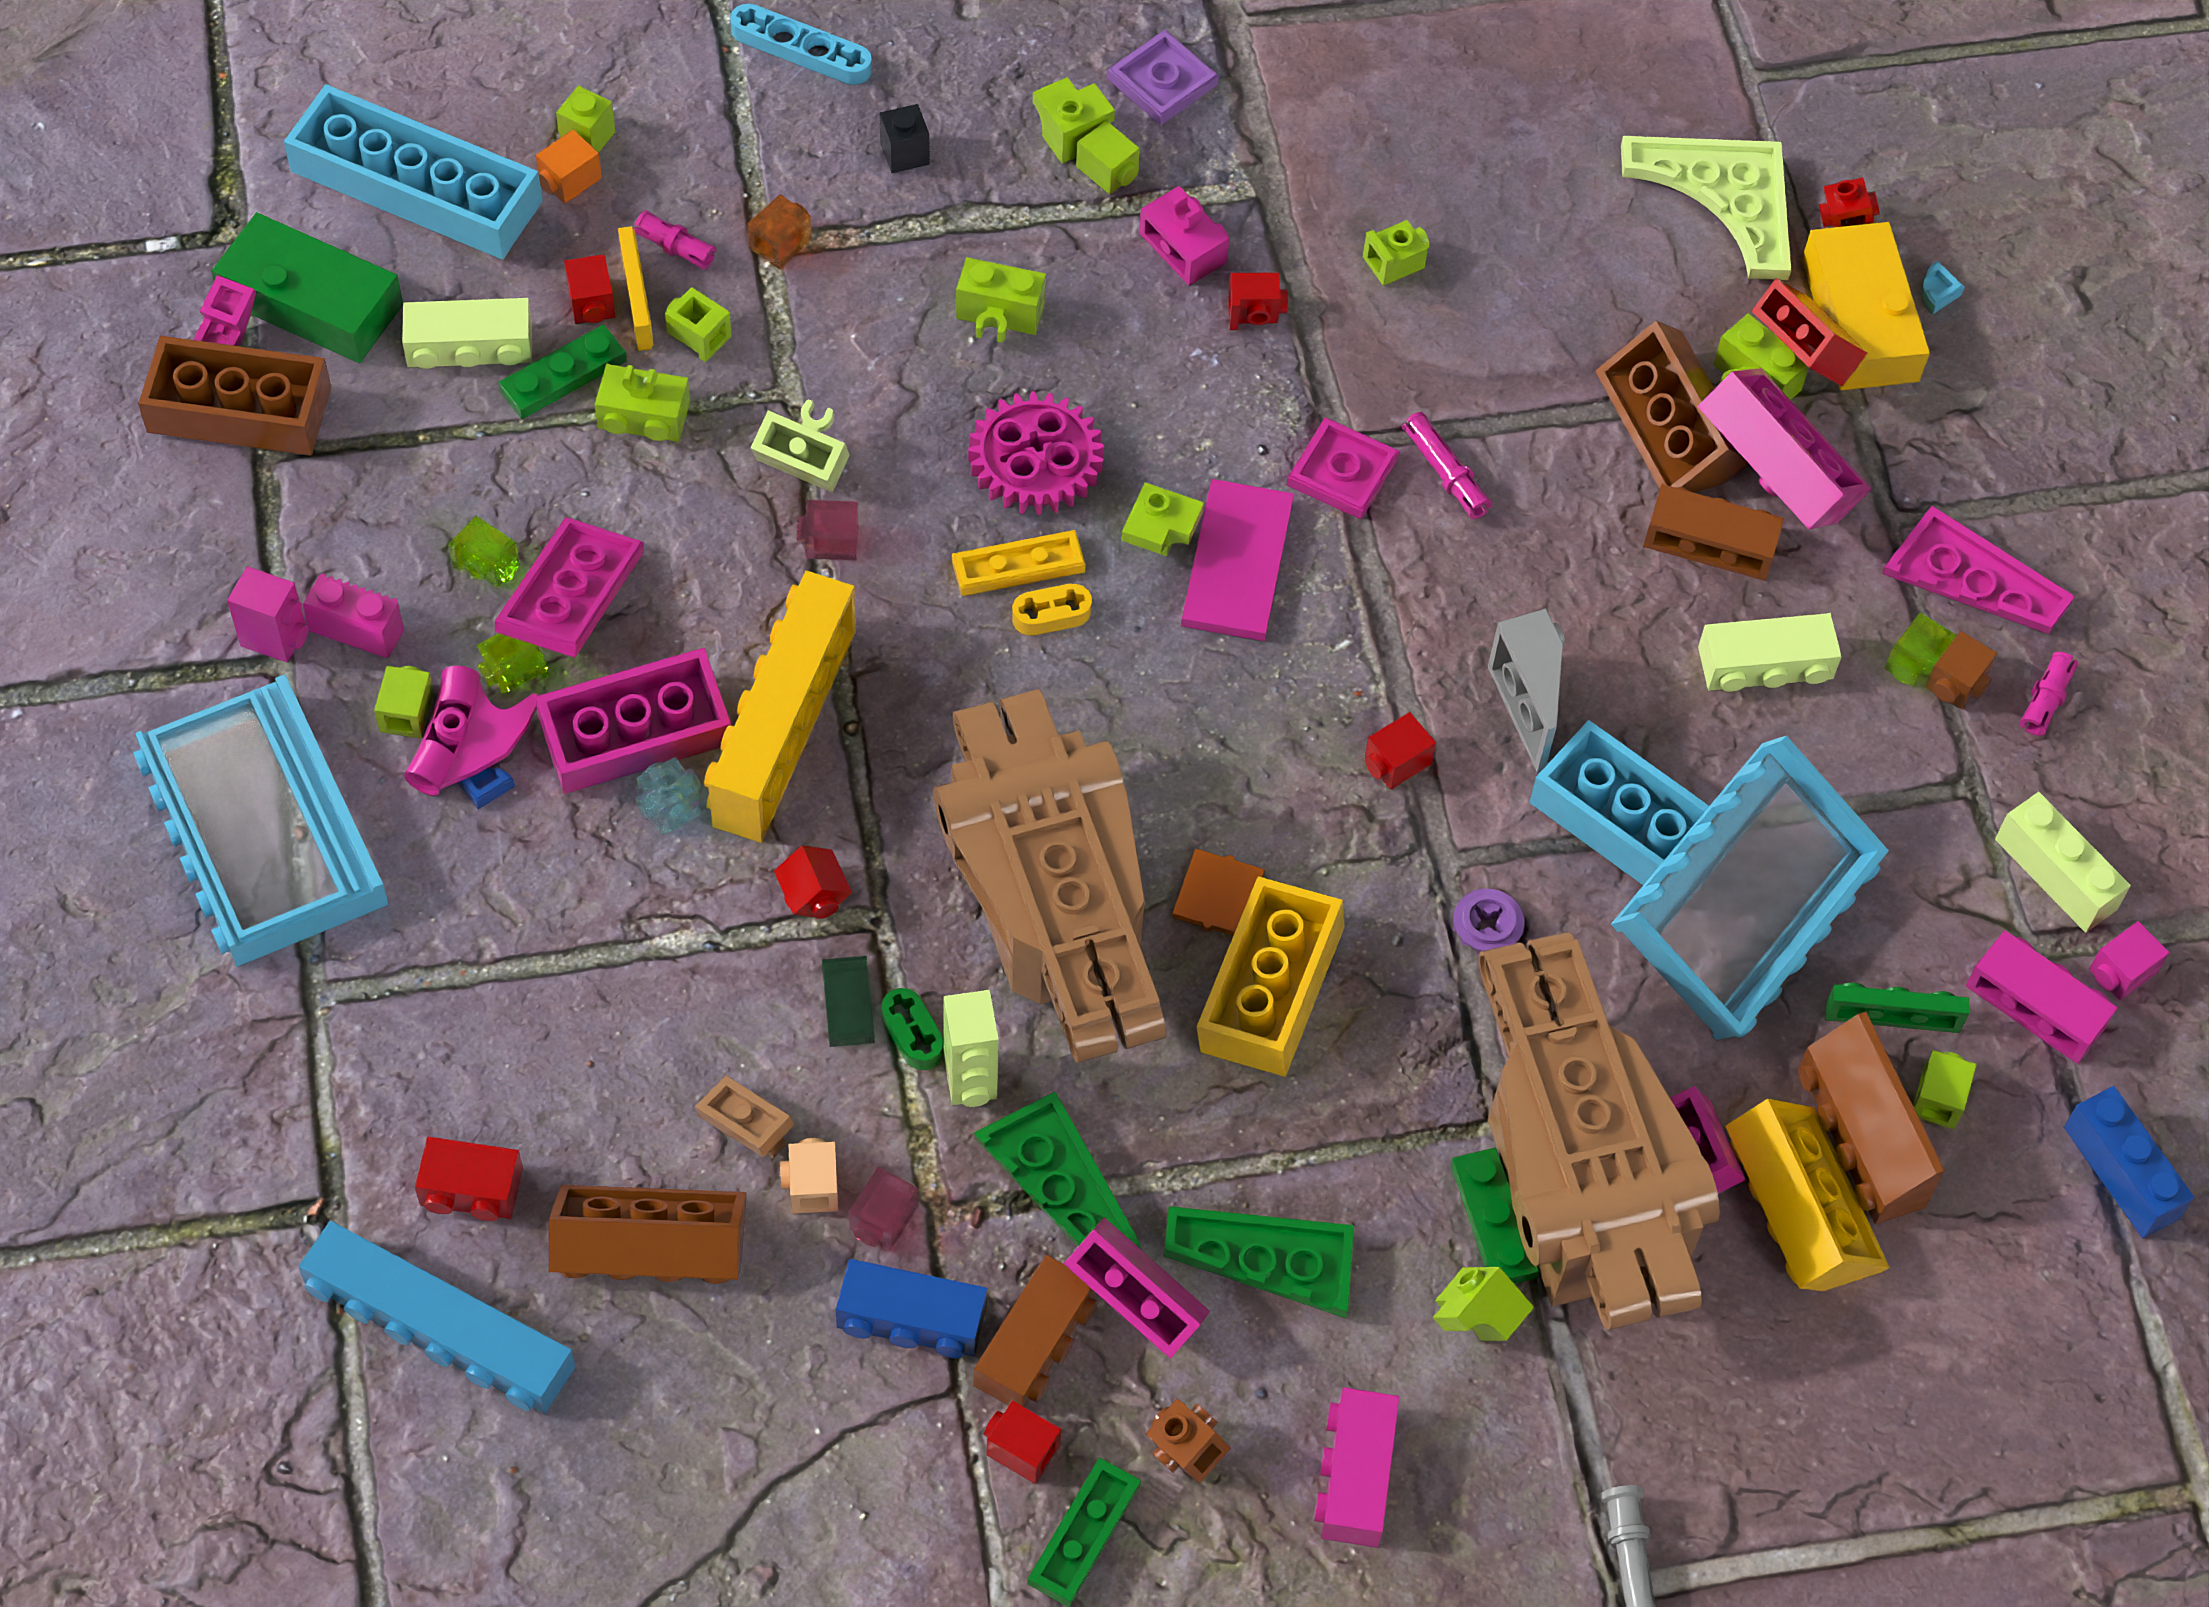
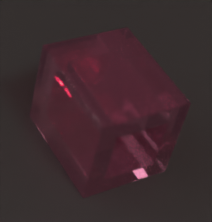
M807 500L806 516H798L797 542H805L806 559L857 560L858 502Z
M877 1167L849 1211L850 1230L853 1231L854 1236L870 1247L880 1245L891 1251L918 1208V1188Z

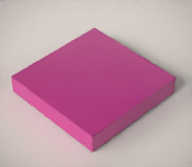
M1325 417L1288 476L1287 486L1362 520L1397 462L1399 450Z

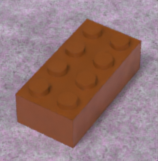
M160 335L138 406L147 433L312 456L332 387L325 358Z

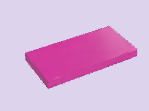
M1211 479L1181 627L1265 641L1294 493Z
M565 517L495 619V632L575 658L641 558L644 551V542Z

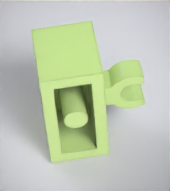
M808 399L801 408L802 425L768 410L751 446L756 460L833 493L850 456L844 442L821 433L829 429L833 424V409L828 408L822 419L814 420L810 415L815 405L813 401Z

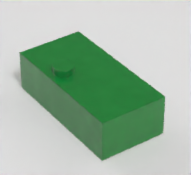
M258 212L254 214L211 270L213 280L218 275L253 288L256 291L251 315L359 364L403 306L397 274Z

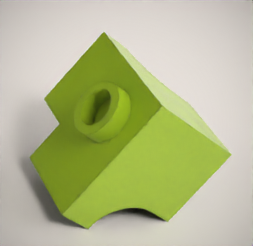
M1065 77L1033 92V104L1042 122V137L1062 164L1077 157V142L1104 121L1107 120L1109 123L1115 121V109L1095 83L1077 90L1069 78Z
M1145 482L1122 530L1121 541L1167 556L1172 544L1183 543L1189 545L1203 514L1204 502Z
M1463 1267L1435 1300L1441 1308L1433 1316V1319L1444 1331H1469L1472 1329L1481 1341H1507L1534 1306L1500 1267Z

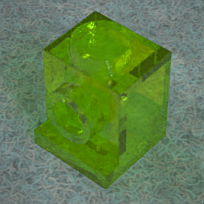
M477 515L448 543L453 568L460 571L465 567L468 573L477 580L482 581L485 579L497 588L502 583L509 582L516 574L520 565L516 542Z
M1920 612L1893 646L1884 669L1892 673L1898 681L1914 687L1923 674L1930 677L1934 665L1955 639L1956 634Z
M500 633L476 645L483 662L476 666L488 688L497 684L502 694L538 675H541L543 679L551 675L541 649L537 645Z

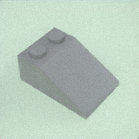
M1546 608L1498 622L1488 664L1491 676L1537 773L1541 772L1547 765L1557 727L1562 649L1565 646L1563 631L1557 622H1552Z

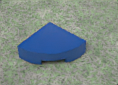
M487 768L472 777L457 782L477 809H480L515 787L514 779L500 768Z

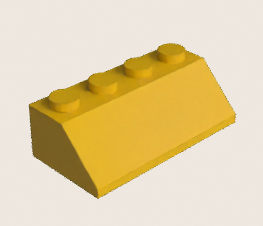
M1766 1099L1725 1126L1732 1140L1730 1145L1737 1160L1743 1164L1749 1177V1190L1756 1201L1761 1204L1768 1219L1767 1229L1769 1234L1780 1245L1787 1260L1785 1265L1786 1271L1800 1289L1826 1291L1884 1272L1890 1268L1865 1213L1858 1203L1849 1179L1838 1161L1833 1145L1820 1124L1815 1107Z

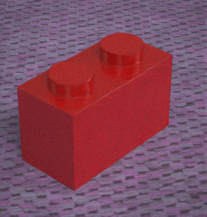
M427 1136L415 1183L419 1205L437 1214H450L452 1211L470 1213L473 1217L483 1221H495L498 1218L512 1219L523 1172L520 1152L517 1149Z

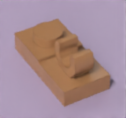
M727 1075L695 1106L700 1118L762 1157L768 1153L770 1157L774 1158L786 1146L783 1137L794 1126L790 1115Z

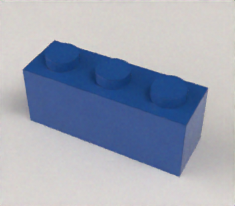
M2112 1086L2076 1105L2063 1128L2142 1239L2180 1220L2195 1197L2116 1087Z
M849 1259L836 1307L837 1328L843 1329L846 1334L856 1338L866 1339L870 1338L871 1335L887 1338L894 1345L903 1348H915L917 1345L934 1348L939 1354L950 1358H961L963 1355L975 1357L987 1307V1287Z

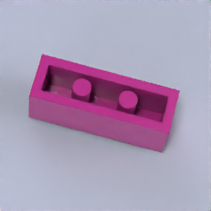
M2006 930L2002 932L1975 966L1966 984L1968 989L2077 1064H2079L2106 1029L2118 1007L2109 1002V999L2102 992L2090 989L2074 978L2064 966L2052 963L2036 952L2029 942L2023 938L2013 936Z
M1105 1217L1063 1263L1170 1359L1198 1329L1210 1312Z
M1343 1387L1339 1403L1330 1402L1326 1431L1335 1432L1333 1448L1324 1447L1320 1476L1329 1477L1327 1493L1318 1492L1314 1521L1323 1522L1321 1539L1378 1548L1383 1532L1399 1396Z

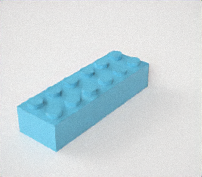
M327 84L324 85L284 140L292 173L502 260L543 202L539 172L537 170Z

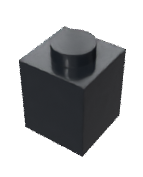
M915 104L880 112V144L891 174L930 165V134L919 105Z

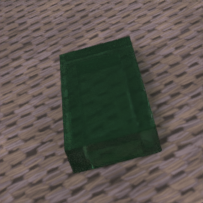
M867 956L822 959L829 1046L839 1047L875 1043Z

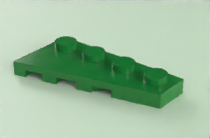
M1169 1206L1164 1257L1339 1317L1347 1318L1354 1225Z

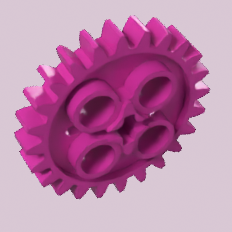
M1031 391L1029 401H1023L1017 393L1014 394L1013 405H1009L1000 399L998 400V412L987 408L985 410V421L976 420L975 433H970L968 462H971V476L978 477L979 490L989 488V499L991 501L1003 496L1004 509L1010 507L1014 502L1019 503L1020 514H1024L1028 505L1034 506L1037 515H1041L1043 505H1049L1054 513H1058L1060 501L1073 507L1075 494L1086 498L1088 485L1096 486L1098 473H1102L1104 444L1101 443V430L1094 429V418L1087 417L1082 419L1083 407L1081 405L1070 411L1068 409L1069 398L1065 397L1059 404L1053 403L1052 393H1048L1044 401H1038L1035 391ZM1064 463V464H1068V465H1066V466H1060V465H1057V464ZM1022 473H1024V474H1028V475H1027V476H1019V475H1017V474H1022Z

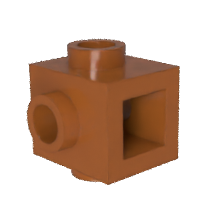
M1178 1398L1169 1407L1162 1409L1156 1415L1152 1427L1145 1433L1158 1446L1152 1454L1172 1473L1180 1466L1199 1484L1231 1449L1213 1430L1218 1422L1199 1404H1196L1190 1410Z

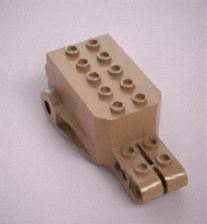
M1040 689L1000 699L999 705L1003 724L993 702L954 711V728L965 761L951 765V783L934 787L933 796L936 813L943 837L951 851L954 862L983 909L1011 990L1038 1004L1053 1002L1070 1052L1076 1063L1117 1052L1118 1043L1115 1029L1124 1049L1166 1038V1026L1160 1007V999L1140 949L1145 900L1128 795L1112 746L1108 741L1086 746L1080 730L1058 736Z
M1563 932L1529 940L1527 948H1525L1523 943L1519 942L1481 951L1479 953V968L1482 981L1509 1056L1501 1072L1488 1123L1510 1184L1512 1205L1517 1218L1523 1247L1530 1262L1534 1266H1538L1551 1307L1593 1297L1601 1322L1607 1330L1649 1321L1652 1312L1655 1317L1661 1318L1700 1308L1702 1303L1700 1284L1691 1261V1256L1704 1226L1715 1224L1719 1219V1198L1713 1174L1708 1163L1701 1155L1695 1139L1636 1040L1609 1026L1578 939L1575 940L1570 932Z

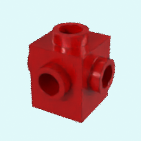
M1863 177L1823 186L1826 203L1819 204L1823 228L1874 223L1873 216L1880 215L1875 191L1867 192Z

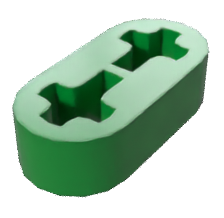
M897 988L890 991L882 1001V1019L885 1027L909 1066L917 1070L934 1068L943 1058L944 1044L941 1032L916 992L908 988ZM901 1004L904 1009L910 1008L911 1023L907 1024L902 1014H895L894 1006ZM918 1034L925 1045L931 1044L930 1053L924 1054L921 1049L916 1050L914 1035Z

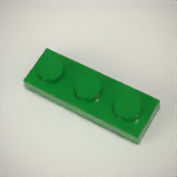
M603 324L499 381V391L518 416L524 419L602 376L606 364L620 366L627 362L626 351Z
M1852 982L1842 985L1834 984L1825 1004V1020L1847 1022L1857 1014L1867 1012L1873 1025L1960 1033L1970 1014L1969 997L1955 996L1953 993L1946 991L1928 994L1910 992L1903 987L1876 989L1866 988L1860 983Z
M1496 1147L1453 1157L1450 1166L1484 1266L1500 1267L1514 1284L1536 1279L1539 1271L1537 1266L1530 1262L1523 1247L1517 1218L1512 1205L1510 1186Z
M1099 1457L1029 1575L1027 1585L1061 1604L1071 1607L1139 1490L1141 1480Z

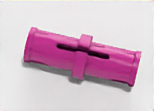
M644 210L635 222V234L656 243L663 248L664 253L670 256L676 254L703 270H706L715 258L714 253L717 251L715 246L694 237L687 232L686 227L680 224L674 226L647 210Z
M2065 652L2053 653L2041 681H2036L2031 691L2033 696L2031 702L2019 722L2022 728L2026 727L2025 731L2036 736L2045 735L2055 710L2058 706H2063L2067 697L2066 689L2068 683L2079 665L2077 660H2073L2069 666L2073 659L2072 655Z

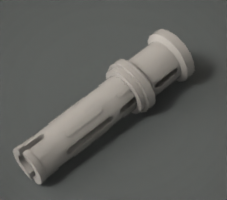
M1637 1485L1618 1486L1607 1489L1601 1493V1501L1608 1507L1611 1531L1608 1532L1607 1538L1611 1546L1617 1548L1626 1607H1656L1645 1545L1650 1541L1651 1530L1644 1524L1641 1499L1645 1496L1644 1489Z

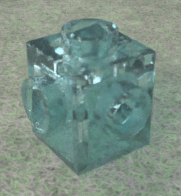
M676 757L664 763L658 762L649 766L642 775L637 777L639 795L635 797L637 806L646 820L652 819L662 835L701 815L698 794L702 791L700 781L691 768L684 770Z

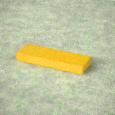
M632 226L618 228L620 251L638 351L650 350L654 346L652 325L635 229H632Z
M1076 530L952 553V565L961 597L1085 573L1086 566Z

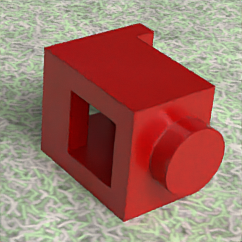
M1230 273L1228 289L1229 330H1238V324L1264 325L1267 323H1278L1279 314H1287L1288 291L1287 289H1280L1279 273Z

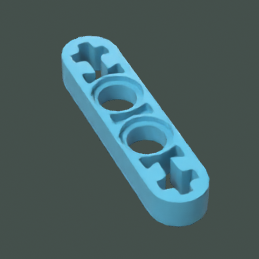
M754 4L739 5L730 15L732 35L743 44L846 84H861L866 82L871 76V54L868 49L861 45ZM780 32H787L794 36L791 41L784 43L773 39ZM814 46H824L829 52L823 56H814L808 50Z

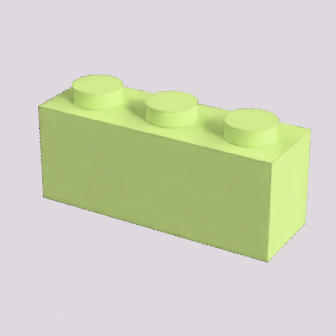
M508 298L403 303L402 344L407 368L419 367L429 369L435 366L460 365L463 367H473L485 364L516 365L518 363H532V318L529 299Z
M1831 613L1707 624L1704 626L1698 645L1708 691L1723 689L1727 692H1733L1744 687L1763 685L1768 688H1776L1786 683L1795 682L1822 683L1828 679H1834L1842 657Z
M2039 791L2006 815L1995 838L2008 854L2085 933L2118 910L2131 886Z
M990 990L944 996V1061L952 1105L963 1104L967 1107H977L986 1104L989 1100L997 1099L999 1039Z

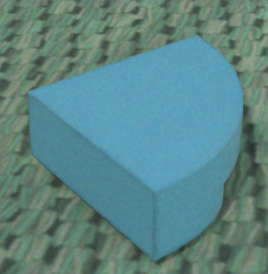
M1936 261L1930 266L1924 278L1921 290L1922 299L1926 308L1933 315L1960 297L1965 287Z

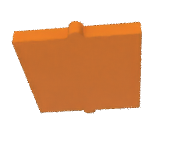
M1195 848L1172 917L1203 926V930L1206 932L1213 929L1234 936L1258 876L1263 878L1265 869L1236 861L1233 855L1223 857Z

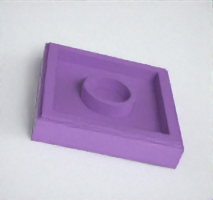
M1163 30L1107 70V79L1159 125H1162L1216 87L1219 80V75L1167 30Z

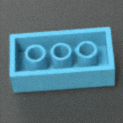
M1590 720L1581 727L1536 776L1529 801L1538 810L1642 885L1646 883L1709 807L1705 802Z

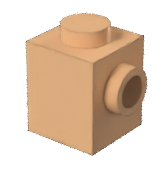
M808 1138L796 1144H788L789 1161H780L781 1189H790L792 1214L838 1211L835 1141L825 1142L819 1138Z

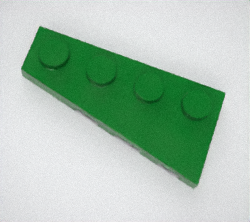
M1056 1091L974 1132L976 1141L1077 1247L1105 1217L1141 1249V1243Z

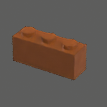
M1661 484L1643 547L1766 581L1784 518L1772 515L1765 510H1754L1736 505L1726 499L1711 498L1693 493L1683 487H1671Z
M1046 1254L974 1367L973 1386L1008 1406L1012 1400L1025 1408L1030 1400L1037 1403L1048 1387L1050 1377L1046 1375L1053 1363L1062 1364L1069 1354L1074 1343V1339L1070 1336L1078 1323L1085 1326L1092 1317L1098 1303L1094 1299V1290L1066 1265Z

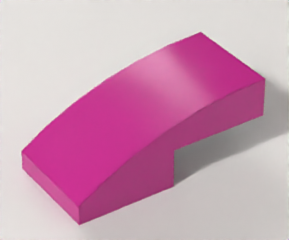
M217 275L199 311L204 319L193 340L240 346L250 319L256 291L253 288Z

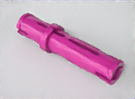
M1416 412L1406 419L1408 423H1403L1402 429L1413 440L1423 456L1438 473L1443 481L1442 487L1448 494L1452 493L1457 498L1470 519H1478L1485 515L1488 510L1483 504L1487 508H1491L1492 501L1474 480L1475 474L1470 467L1463 466L1444 439L1432 426L1424 412Z

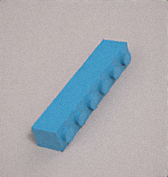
M331 1220L298 1266L305 1283L304 1288L315 1298L323 1302H328L331 1298L344 1305V1310L359 1322L368 1324L372 1320L385 1327L384 1332L396 1342L408 1345L411 1341L424 1348L426 1356L443 1367H448L451 1363L466 1371L465 1376L471 1382L484 1389H489L491 1385L506 1393L505 1397L508 1401L522 1410L530 1411L531 1407L546 1414L575 1369L573 1353L568 1347Z

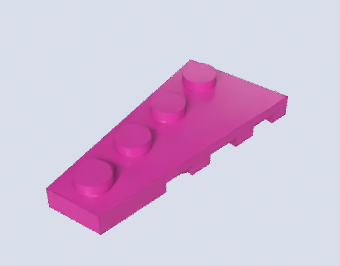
M1933 506L1930 507L1888 561L1882 573L1883 575L2046 634L2052 631L2075 597Z

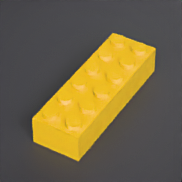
M806 570L799 586L793 584L789 590L785 605L788 610L784 619H777L773 625L770 634V644L772 645L768 654H761L759 656L753 678L756 680L751 691L746 689L743 691L738 703L737 714L739 717L735 726L729 725L726 728L721 741V750L723 752L718 763L711 762L704 780V786L709 790L706 807L711 809L712 827L760 843L764 840L856 633L855 586Z

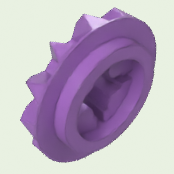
M1495 889L1472 891L1458 902L1454 911L1453 931H1456L1459 935L1462 946L1469 945L1476 950L1478 955L1484 950L1515 944L1522 936L1524 929L1523 912L1519 904L1502 891ZM1499 915L1495 926L1496 931L1490 927L1484 930H1477L1480 926L1481 916L1489 920Z

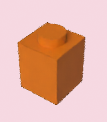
M571 130L536 154L537 169L542 189L548 194H555L564 204L602 179L599 153L574 130Z

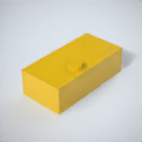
M1881 222L1811 230L1802 256V263L1813 300L1868 353L1844 386L1839 385L1840 391L1920 382L1930 352L1890 223Z
M1257 877L1196 1026L1201 1053L1286 1077L1345 927L1343 900Z

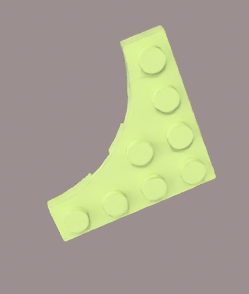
M1623 136L1621 142L1622 177L1642 179L1669 186L1694 198L1712 211L1725 224L1737 241L1745 260L1748 279L1775 280L1777 278L1779 280H1789L1791 260L1781 142Z

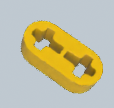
M1065 584L1023 593L1014 600L1012 605V623L1017 631L1028 636L1081 626L1090 618L1092 596L1088 589L1079 584ZM1074 600L1075 605L1079 606V609L1071 610V607L1066 605V601ZM1032 609L1035 614H1038V618L1030 619L1025 610Z

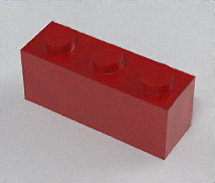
M1775 278L1752 310L1810 369L1842 387L1868 354L1809 296Z

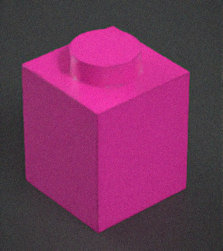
M2137 921L2099 950L2089 970L2094 974L2096 981L2103 989L2111 991L2121 1001L2156 975L2170 952Z

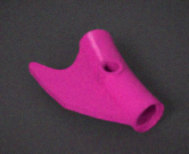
M450 666L442 671L438 696L429 725L414 758L404 773L406 781L416 790L430 796H436L440 793L441 789L472 777L508 757L526 732L537 710L535 697L539 695L531 694L511 708L499 709L488 700L480 683L481 676L477 671L466 666Z

